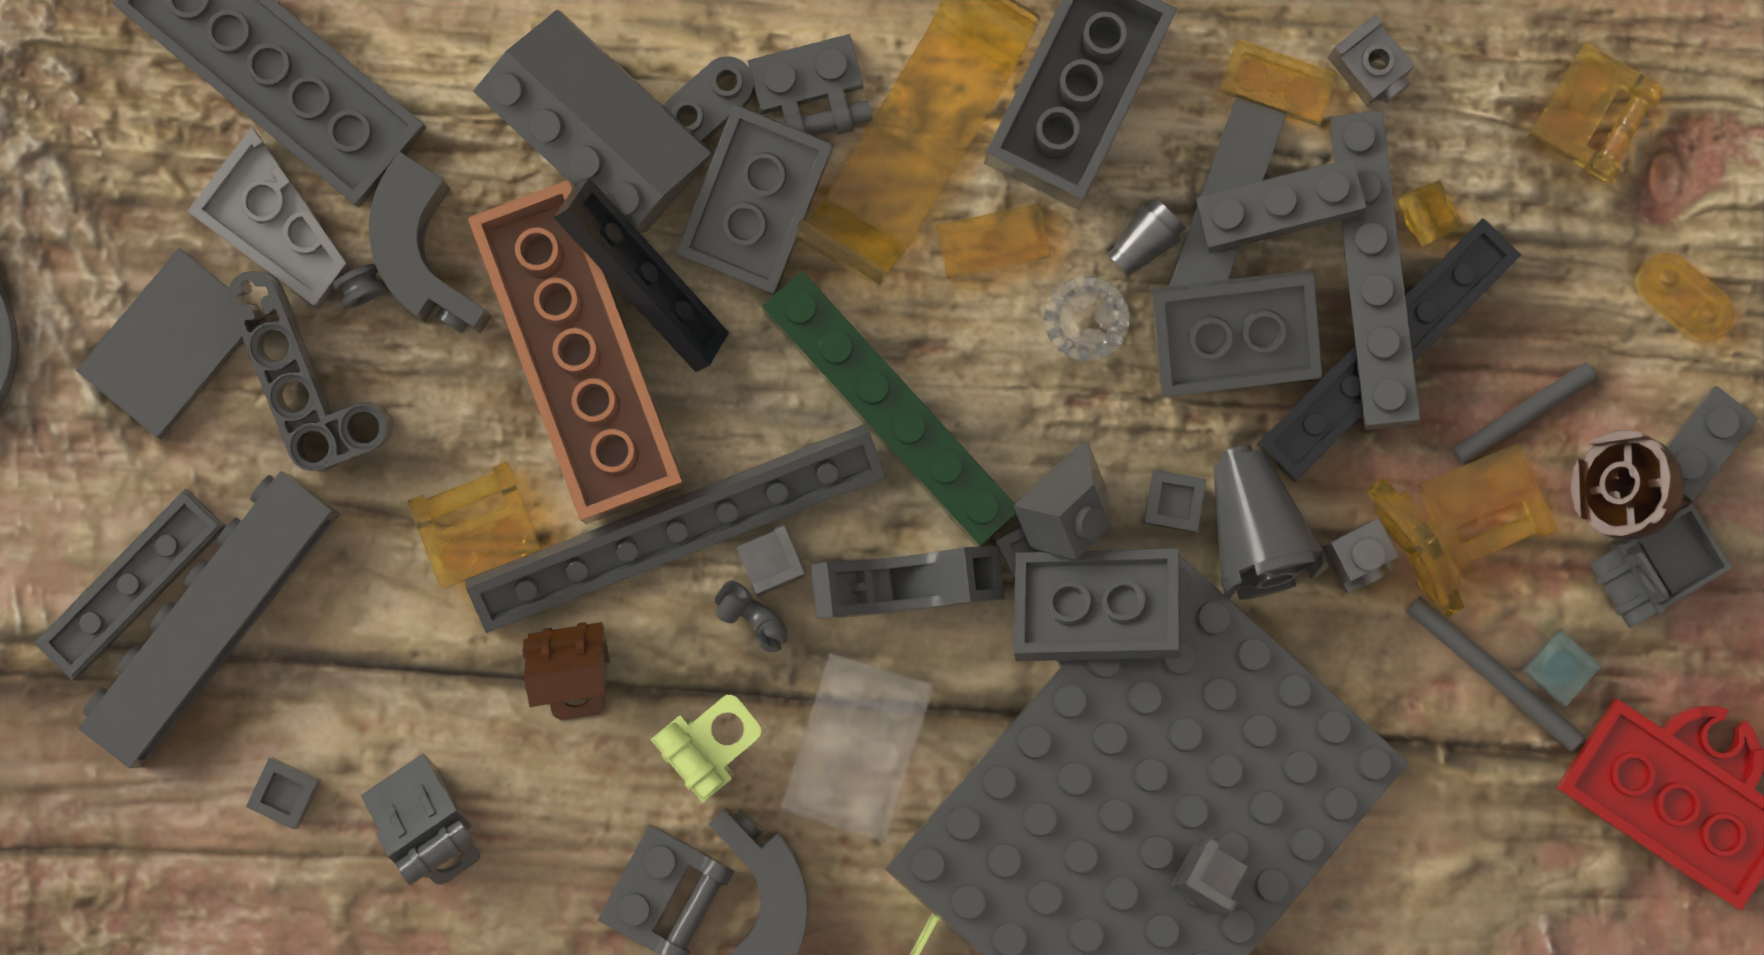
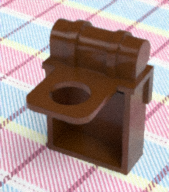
M580 622L577 626L554 630L552 627L543 628L541 632L529 633L527 638L523 640L522 649L523 658L525 659L523 678L529 707L550 704L553 716L559 720L601 713L605 704L607 663L610 662L603 622L591 624ZM589 698L584 704L578 706L565 703L566 701Z

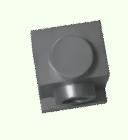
M1377 14L1337 44L1327 57L1366 106H1369L1379 97L1385 103H1388L1411 84L1405 76L1415 66L1381 25L1383 21ZM1377 53L1386 63V68L1377 70L1371 67L1368 60L1369 55Z
M1379 518L1322 546L1346 594L1388 575L1391 571L1395 570L1392 560L1399 557Z

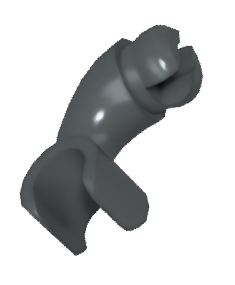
M732 580L726 582L715 597V603L719 605L716 610L717 617L726 623H735L740 616L743 617L752 626L758 639V644L763 650L767 652L781 650L780 643L784 644L787 642V627L781 617L768 607L752 600L750 592L740 583Z

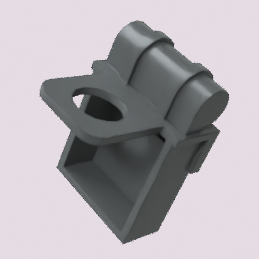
M1693 503L1679 508L1673 520L1658 533L1641 539H1622L1609 547L1611 551L1606 552L1589 563L1597 576L1595 578L1599 585H1603L1616 606L1614 607L1615 612L1618 616H1622L1628 628L1641 623L1651 616L1661 615L1665 612L1664 609L1732 569V566Z
M424 753L360 795L379 830L376 835L387 856L396 864L399 872L409 885L414 884L422 877H429L438 885L444 884L479 860L480 853L473 845L475 839L469 830L472 827L471 823L463 816L437 766ZM463 854L455 865L445 869L437 868L450 858H457Z

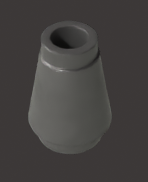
M1155 198L1147 207L1144 204L1141 205L1115 243L1114 248L1107 255L1130 277L1136 270H1139L1181 241L1177 236L1186 226L1163 203Z

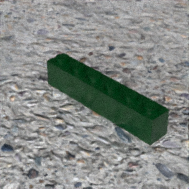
M800 271L762 306L765 316L856 416L866 424L867 428L976 547L984 545L1017 515L1013 507L1015 503L803 271Z

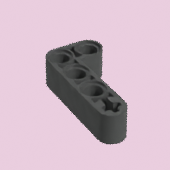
M261 271L243 272L235 277L229 285L227 294L229 305L288 454L294 464L303 470H322L385 444L392 434L393 423L387 409L380 404L373 402L359 403L332 413L284 288L279 280L270 273ZM251 282L256 287L267 288L268 295L261 299V305L265 315H275L278 313L280 321L267 322L256 328L254 327L253 320L264 318L257 304H247L245 301V295L252 292ZM273 330L283 333L289 342L288 353L280 361L269 358L263 347L265 337ZM293 380L305 385L309 393L308 403L301 411L292 410L284 402V388ZM360 412L371 413L379 422V433L373 441H363L353 431V420ZM310 431L320 432L328 440L329 450L323 460H313L303 450L304 437Z

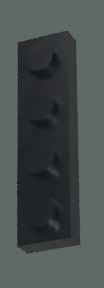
M590 178L575 185L555 214V220L695 372L710 366L728 336L729 331Z

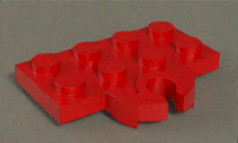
M1613 699L1555 789L1734 909L1742 911L1764 877V796L1755 790L1764 771V749L1761 748L1753 728L1747 721H1740L1733 728L1731 746L1726 751L1719 753L1709 745L1708 731L1714 723L1725 720L1729 709L1719 706H1692L1673 714L1659 727L1619 699Z

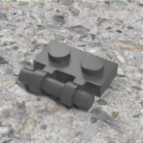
M850 34L748 60L762 115L782 110L785 122L782 123L814 136L837 130L838 135L854 131V125L873 121L868 100L847 106L844 93L864 88ZM828 98L831 110L801 118L798 105Z

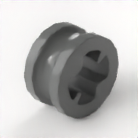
M375 264L356 268L333 282L332 285L335 291H341L344 294V299L341 301L344 309L363 305L379 297L388 289L383 281H377L376 274L378 269Z

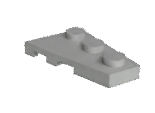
M252 127L187 211L316 308L320 307L334 288L333 282L344 275L350 267L259 134Z

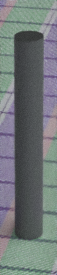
M1587 362L1581 364L1452 448L1453 454L1461 465L1468 464L1596 381V373Z

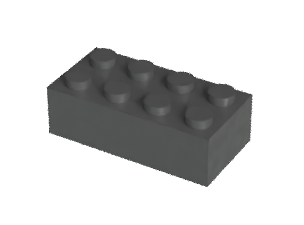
M1061 0L989 145L984 164L1080 210L1172 23L1177 8L1161 0Z

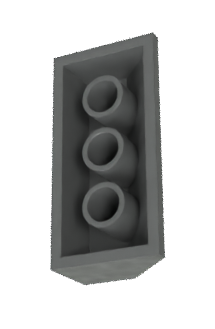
M555 10L506 50L473 90L479 98L574 186L590 178L639 233L647 232L714 154L560 10Z

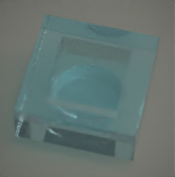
M1558 630L1521 671L1558 704L1567 706L1601 668V665L1563 631Z

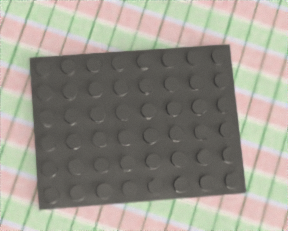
M1169 545V546H1167V547L1164 548V549H1173V548ZM1180 555V658L1066 660L884 869L979 955H1249L1409 762ZM1208 836L1214 837L1220 841L1219 850L1248 866L1231 899L1237 902V905L1230 914L1216 916L1169 888L1197 839Z

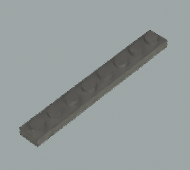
M863 424L465 579L466 590L485 632L488 633L886 478L869 430L866 424Z

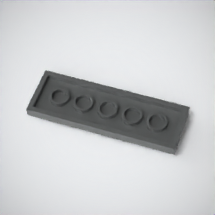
M115 0L112 3L358 208L378 186L398 151L405 154L427 128L424 123L275 0Z

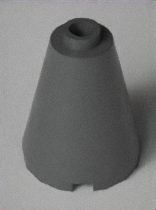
M1241 445L1224 451L1221 454L1222 461L1213 467L1221 584L1225 597L1230 599L1235 591H1237L1239 600L1268 596L1296 587L1294 578L1307 570L1311 580L1326 571L1329 563L1324 550L1265 452L1253 451L1251 445Z

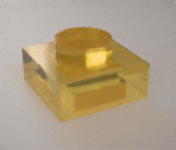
M1440 180L1415 189L1397 199L1404 212L1407 227L1416 235L1422 247L1465 227Z

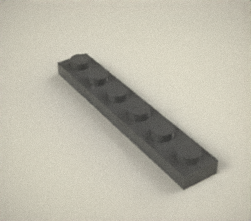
M1383 110L1329 117L1333 160L1338 162L1354 158L1367 208V214L1341 220L1365 430L1419 425V406Z

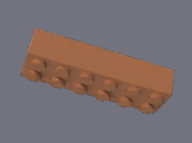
M566 180L470 216L467 219L578 517L583 523L589 524L684 488L686 485L608 277L554 218L573 189L570 181Z

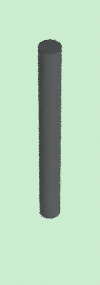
M1418 596L1410 604L1406 613L1569 751H1573L1585 737L1583 733L1421 596Z

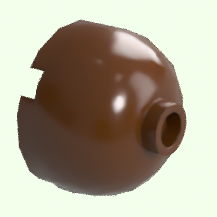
M1615 430L1598 436L1590 443L1594 447L1587 452L1585 458H1578L1572 471L1570 492L1574 509L1582 519L1587 520L1594 530L1612 538L1641 539L1658 533L1673 520L1682 503L1685 481L1679 461L1663 443L1638 431Z

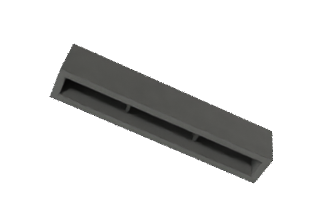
M280 471L275 478L268 475L261 481L250 497V500L255 504L242 520L238 517L234 518L223 529L217 539V543L221 547L209 562L205 560L200 561L190 571L183 583L188 589L175 605L169 602L158 612L150 624V628L154 630L150 638L142 648L135 645L125 654L116 668L120 673L117 680L108 691L105 688L97 691L84 707L83 714L87 718L78 729L126 767L142 768L341 514L290 474Z

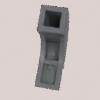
M398 151L377 186L370 210L369 239L378 272L394 297L424 323L437 305L440 307V310L436 317L456 331L463 334L467 326L481 334L492 316L484 308L439 280L432 272L425 254V234L428 224L451 188L443 179Z
M999 546L963 547L908 556L811 564L817 619L888 614L1005 599Z
M726 807L709 825L749 867L757 881L760 893V911L754 928L728 955H797L807 925L808 893L804 874L796 854L780 832L763 846L756 839L763 832L759 826L742 809L733 814Z

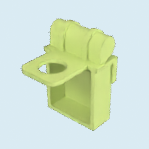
M726 695L693 722L688 717L679 715L650 740L662 753V758L669 762L682 777L686 787L689 790L691 789L701 802L704 803L733 779L732 777L735 774L728 767V764L757 741L761 736L762 730L760 724L736 696ZM722 713L735 714L743 723V735L733 745L720 744L712 735V723Z

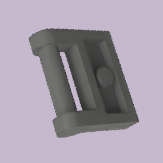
M650 824L601 912L598 921L649 948L658 955H689L691 952L687 947L721 884H728L734 870ZM690 865L703 874L667 938L654 931Z

